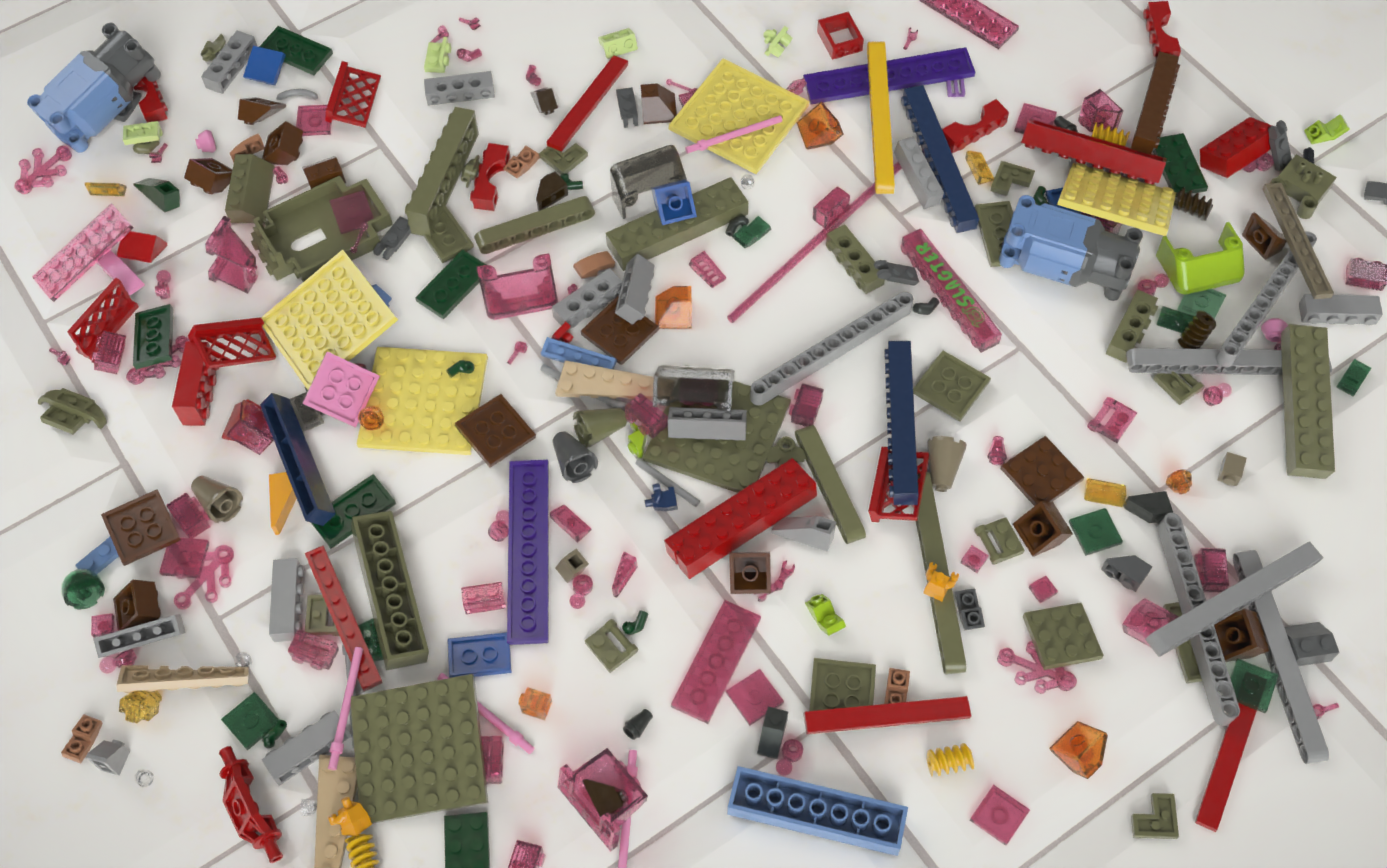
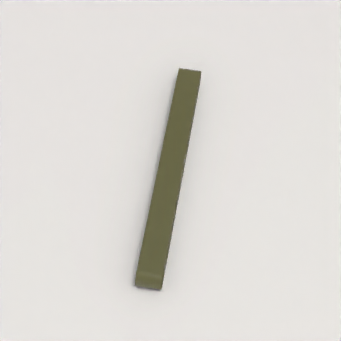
M927 471L918 520L916 521L925 575L929 564L933 562V565L937 564V572H942L950 577L929 471ZM951 588L948 589L942 602L934 597H930L945 675L966 672V659Z

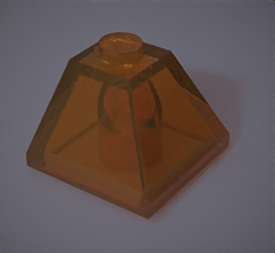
M822 102L796 122L805 148L808 150L832 145L844 135L839 121Z
M672 286L655 296V324L659 326V329H692L691 286Z
M1077 721L1049 749L1073 773L1089 779L1102 766L1108 735L1104 731Z

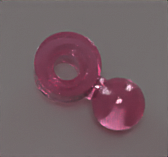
M1265 153L1245 166L1243 170L1248 173L1253 172L1256 168L1263 172L1268 171L1274 165L1273 157L1269 153Z
M160 270L156 275L158 283L155 286V292L157 297L160 296L161 299L170 298L168 283L171 280V274L166 270Z
M1158 274L1154 281L1150 279L1141 280L1138 283L1137 289L1154 296L1157 287L1164 288L1168 285L1169 278L1166 274Z
M1220 383L1218 386L1208 387L1203 392V399L1209 406L1218 405L1222 402L1223 398L1231 395L1232 387L1228 383Z
M506 510L499 511L495 516L496 521L488 528V535L494 541L502 542L508 536L509 512Z
M581 574L573 580V591L575 593L570 597L569 603L574 609H580L585 605L584 596L591 593L593 589V581L588 575Z
M129 649L120 653L114 659L111 657L103 658L99 663V668L103 673L109 674L116 669V666L121 668L122 665H134L137 656L133 649Z
M789 739L783 744L782 756L784 759H780L776 763V771L779 775H789L793 769L791 762H797L802 758L804 749L801 742ZM795 747L797 750L792 751L789 748Z

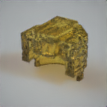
M140 690L127 693L119 701V712H124L125 720L132 723L135 722V724L141 720L150 721L159 713V703L162 701V696L157 690L153 692Z

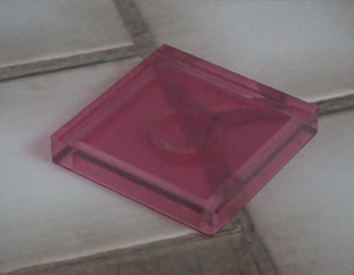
M1024 103L1014 132L1024 134L1027 122L1030 119L1053 125L1057 112Z
M327 105L298 106L296 127L303 130L302 136L331 135L332 123L325 122Z
M364 191L329 200L341 234L364 228V223L374 219Z
M180 538L181 541L166 547L159 571L161 575L200 579L209 547L208 540Z
M758 669L726 690L727 696L749 726L766 716L768 706L778 708L784 704L783 699L761 669Z
M993 784L969 821L1007 846L1030 812V809Z

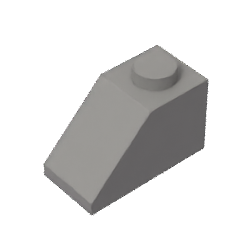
M103 740L87 753L86 758L100 771L120 776L130 751L124 746L125 743L112 740V742Z

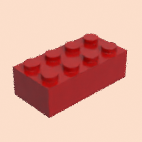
M1248 117L1199 149L1201 167L1229 178L1271 150L1268 129L1273 125Z
M190 341L185 342L172 408L182 425L205 426L206 420L210 417L209 405L213 401L212 390L213 386L216 385L215 375L219 367L207 369L195 342ZM202 342L203 345L211 347L208 342ZM208 355L211 362L219 361L213 355Z

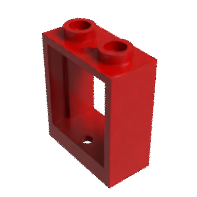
M849 11L818 20L817 32L832 60L863 51L864 38ZM848 28L853 39L835 44L830 33Z

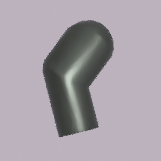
M739 215L732 219L726 229V235L732 237L739 225L742 227L748 225L749 219L745 215Z
M933 297L928 303H915L913 311L920 315H930L940 302L937 298Z

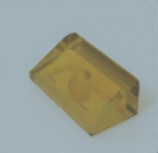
M967 151L965 159L977 184L994 181V177L982 153Z
M85 182L84 184L89 194L96 196H125L127 189L126 185L120 183Z
M1090 478L1086 479L1084 500L1118 507L1124 506L1127 496L1126 485Z

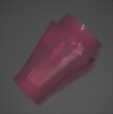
M1001 436L993 437L987 455L989 462L993 465H1002L1007 459L1004 438Z

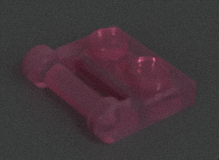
M1107 397L1103 402V407L1096 417L1090 420L1087 427L1091 431L1098 432L1118 443L1138 412L1111 397ZM1114 409L1115 412L1106 425H1102L1101 421L1108 411Z

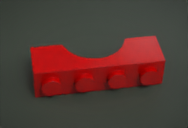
M1168 1L1148 2L1146 9L1143 11V18L1147 22L1146 29L1150 34L1149 41L1153 45V56L1156 59L1159 51L1178 57L1181 53L1178 38L1169 36L1162 29V27L1168 24L1171 15Z
M144 77L133 89L147 92L146 96L138 102L146 122H160L168 119L165 113L168 111L164 101L161 102L163 100L160 90L156 91L159 88L157 82L148 81Z
M995 99L983 106L980 122L973 125H963L955 121L943 128L942 131L951 152L955 153L958 150H963L967 145L975 143L981 137L991 134L999 127L1005 126L1008 121L1009 111Z
M488 143L487 149L483 151V163L479 165V176L475 178L474 182L475 189L470 194V200L473 201L474 209L495 211L499 197L497 187L489 181L493 175L504 171L503 168L510 161L511 156L508 145Z

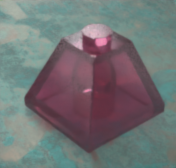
M1144 598L1132 608L1122 624L1123 632L1150 647L1145 639L1154 631L1177 619L1179 616Z

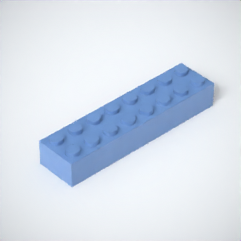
M738 766L728 803L727 815L898 856L901 849L908 807Z

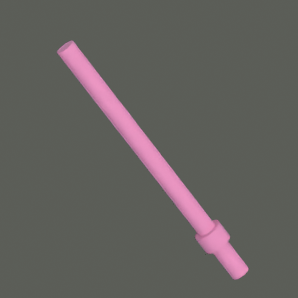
M779 115L708 140H699L696 144L685 147L686 153L697 150L703 151L708 149L709 146L782 122V117Z
M355 647L335 739L330 747L331 757L328 766L330 770H337L339 756L343 753L344 744L342 743L351 706V697L354 693L363 649L360 647Z
M441 673L437 679L442 680L449 677ZM477 701L478 713L508 736L511 743L515 746L519 745L528 754L534 751L535 747L528 743L520 732L511 729Z
M629 750L628 765L625 766V792L629 798L627 803L630 808L623 812L618 868H627L634 781L638 772V767H636L637 750Z

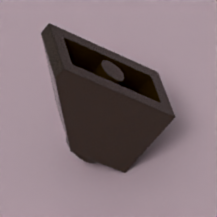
M545 87L530 92L539 113L548 115L554 113V109L558 108L552 88Z
M556 171L545 175L540 180L536 197L538 211L546 209L568 196L567 184Z
M589 779L582 780L602 820L609 821L630 808L627 803L629 798L623 789Z

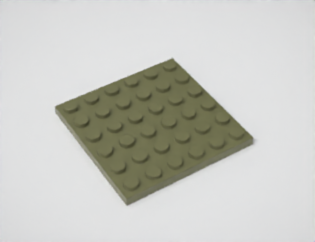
M685 365L672 393L671 400L668 402L643 456V461L738 493L759 480L769 451L774 445L790 407L791 399L778 395L763 405H755L750 401L751 386ZM669 407L747 410L746 440L668 437Z
M473 674L351 697L359 803L368 813L372 824L489 803L475 677Z

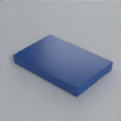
M507 632L448 638L449 678L469 674L479 677L512 673L510 644H507Z

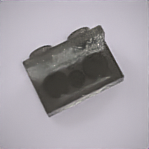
M304 387L305 393L290 399L303 432L324 424L322 416L325 415L302 404L308 392L306 387Z

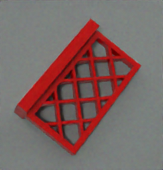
M341 61L326 108L325 122L332 123V120H337L366 128L381 75L348 67V62ZM350 73L358 75L359 78L352 80V78L349 75ZM367 79H374L376 82L369 84ZM362 81L365 86L359 88L356 83ZM352 85L355 90L348 92L346 87ZM369 90L372 94L365 96L363 91ZM359 94L361 99L355 101L352 96ZM349 98L351 102L344 104L342 100ZM365 102L368 107L361 109L358 104ZM355 106L358 111L351 113L348 108ZM345 110L348 115L341 116L337 115V113ZM361 114L364 118V121L357 120L355 116Z
M115 278L67 331L77 346L75 348L77 353L90 360L94 359L139 308L138 304L131 300L120 279ZM111 299H114L113 305L110 306ZM99 312H102L101 319H98ZM87 326H90L89 332L86 333ZM80 328V333L76 335L75 333Z
M262 317L193 325L188 334L190 342H195L207 369L276 359L274 350L262 328L264 325ZM259 334L261 341L256 340L251 335ZM240 336L246 339V341L243 344L242 342L234 339V337ZM223 338L229 341V343L226 346L223 343L217 341V339ZM206 340L212 343L209 348L203 345L201 341ZM249 341L258 347L254 350L247 346L246 343ZM232 343L240 347L241 350L237 352L229 346ZM215 345L223 349V354L214 351L212 349L213 346ZM259 348L266 350L268 355L258 352ZM245 350L253 354V356L247 357L241 354V352ZM228 352L236 356V359L231 360L224 355ZM208 355H213L219 361L211 362Z
M881 447L868 510L871 522H880V519L917 521L929 461V452H916V457L923 459V462L917 466V473L920 476L918 479V505H911L914 508L913 514H905L902 510L910 505H901L899 507L893 505V497L890 498L887 495L889 483L893 485V481H889V469H892V465H888V453H892V451L888 450V447ZM890 504L895 508L890 513L884 512V508Z

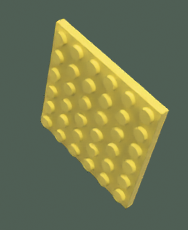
M723 58L671 121L669 130L697 143L699 140H708L780 115L782 117V122L709 146L707 149L757 175L808 108L810 101Z
M1077 162L1072 164L1057 205L1166 236L1176 192L1169 187L1161 188L1155 184L1152 185L1140 182L1138 179L1122 177L1121 174L1108 173L1103 169L1087 167L1086 164Z
M343 249L262 316L264 321L263 328L307 390H309L326 352L350 361L398 321L397 317Z
M377 347L372 372L380 377L363 411L357 439L358 448L471 455L472 446L457 430L455 422L480 406L488 360L487 354ZM460 360L470 361L474 364L475 369L469 374L458 373L451 378L446 372L448 368Z

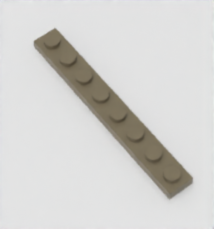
M1282 183L1264 184L1263 192L1313 299L1332 298L1334 292Z

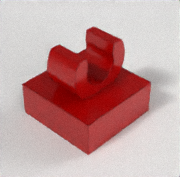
M565 322L553 334L552 339L561 340L569 344L574 338L568 332L571 326Z

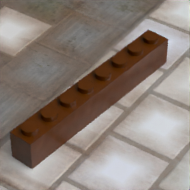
M1159 51L1130 149L1150 155L1153 148L1157 149L1166 120L1165 116L1168 112L1175 87L1173 84L1176 82L1177 73L1180 68L1178 56Z

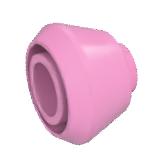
M205 130L198 135V139H195L197 148L202 149V152L214 153L216 151V144L211 131Z
M1279 318L1268 319L1262 324L1261 331L1267 340L1278 342L1281 340V332L1288 324Z

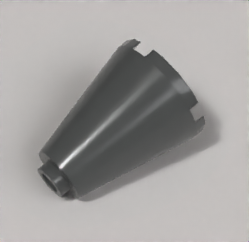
M566 431L559 432L554 436L552 443L563 478L567 482L569 480L572 483L582 482L592 475L590 472L598 467L596 455Z

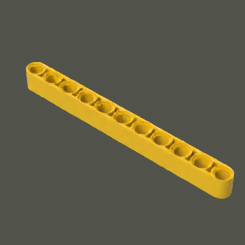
M885 41L868 42L867 60L875 193L894 194L895 183Z

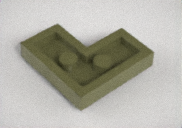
M577 143L564 153L549 146L539 153V158L560 174L569 173L588 157V152Z
M1001 161L990 191L1007 196L1012 183L1029 188L1035 170Z
M1152 793V814L1131 815L1133 838L1178 839L1179 831L1175 795Z

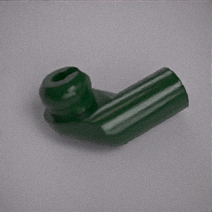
M567 173L560 175L566 182L568 190L583 189V181H572Z
M1039 186L1033 196L1035 204L1039 206L1044 203L1049 204L1044 197L1046 188L1043 186Z
M460 360L448 368L446 372L452 378L458 373H472L475 367L470 361Z
M640 610L636 621L624 622L622 625L624 633L633 635L642 631L649 614Z
M279 720L272 729L263 735L262 742H264V747L272 748L275 746V740L281 736L287 727L286 721Z

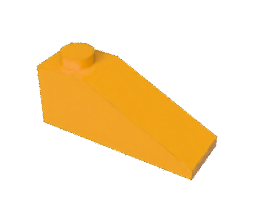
M286 472L269 474L271 528L275 535L281 533L297 499Z

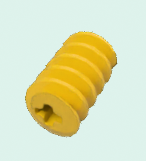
M1096 122L1091 136L1126 146L1130 131L1124 135L1123 129L1117 133L1116 127L1110 131L1109 125L1104 129V124L1101 123L1097 127Z
M962 743L960 748L957 745H953L952 749L946 746L943 751L937 748L935 753L931 749L927 751V766L931 777L933 776V771H936L938 776H941V769H944L946 774H949L951 767L955 773L958 772V766H961L962 770L966 771V764H969L972 770L974 769L971 749L965 743Z
M359 834L345 839V842L348 844L346 849L350 852L348 857L352 860L350 863L352 868H374L379 863V860H372L377 855V852L370 851V849L375 847V843H368L373 838V835Z

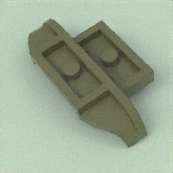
M65 388L50 390L38 399L39 405H42L44 402L50 405V408L40 416L41 422L72 435L85 423L89 424L91 421L100 429L107 424L106 418L101 408L95 403V400Z

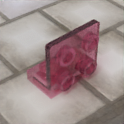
M243 400L240 407L239 421L228 431L227 437L261 455L274 440L263 411L257 408L255 404Z

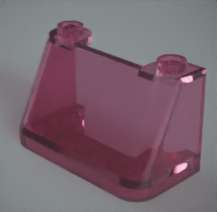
M549 253L536 256L533 260V269L497 275L496 269L491 265L477 267L485 310L490 319L498 320L550 310L553 305L558 303Z

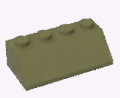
M235 154L225 212L230 223H254L252 219L258 216L262 223H264L263 219L266 218L263 211L268 209L275 171L273 164L253 154Z

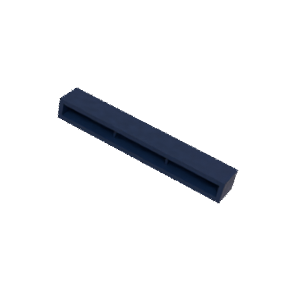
M271 393L260 406L305 521L324 526L336 512L290 399Z

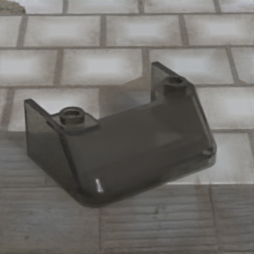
M667 145L614 164L610 168L612 199L622 219H625V207L633 206L638 200V194L651 190L652 187L687 180L676 147L674 145Z
M673 365L658 366L654 374L653 407H657L658 403L660 406H670L676 400L710 402L717 406V409L731 411L735 370Z

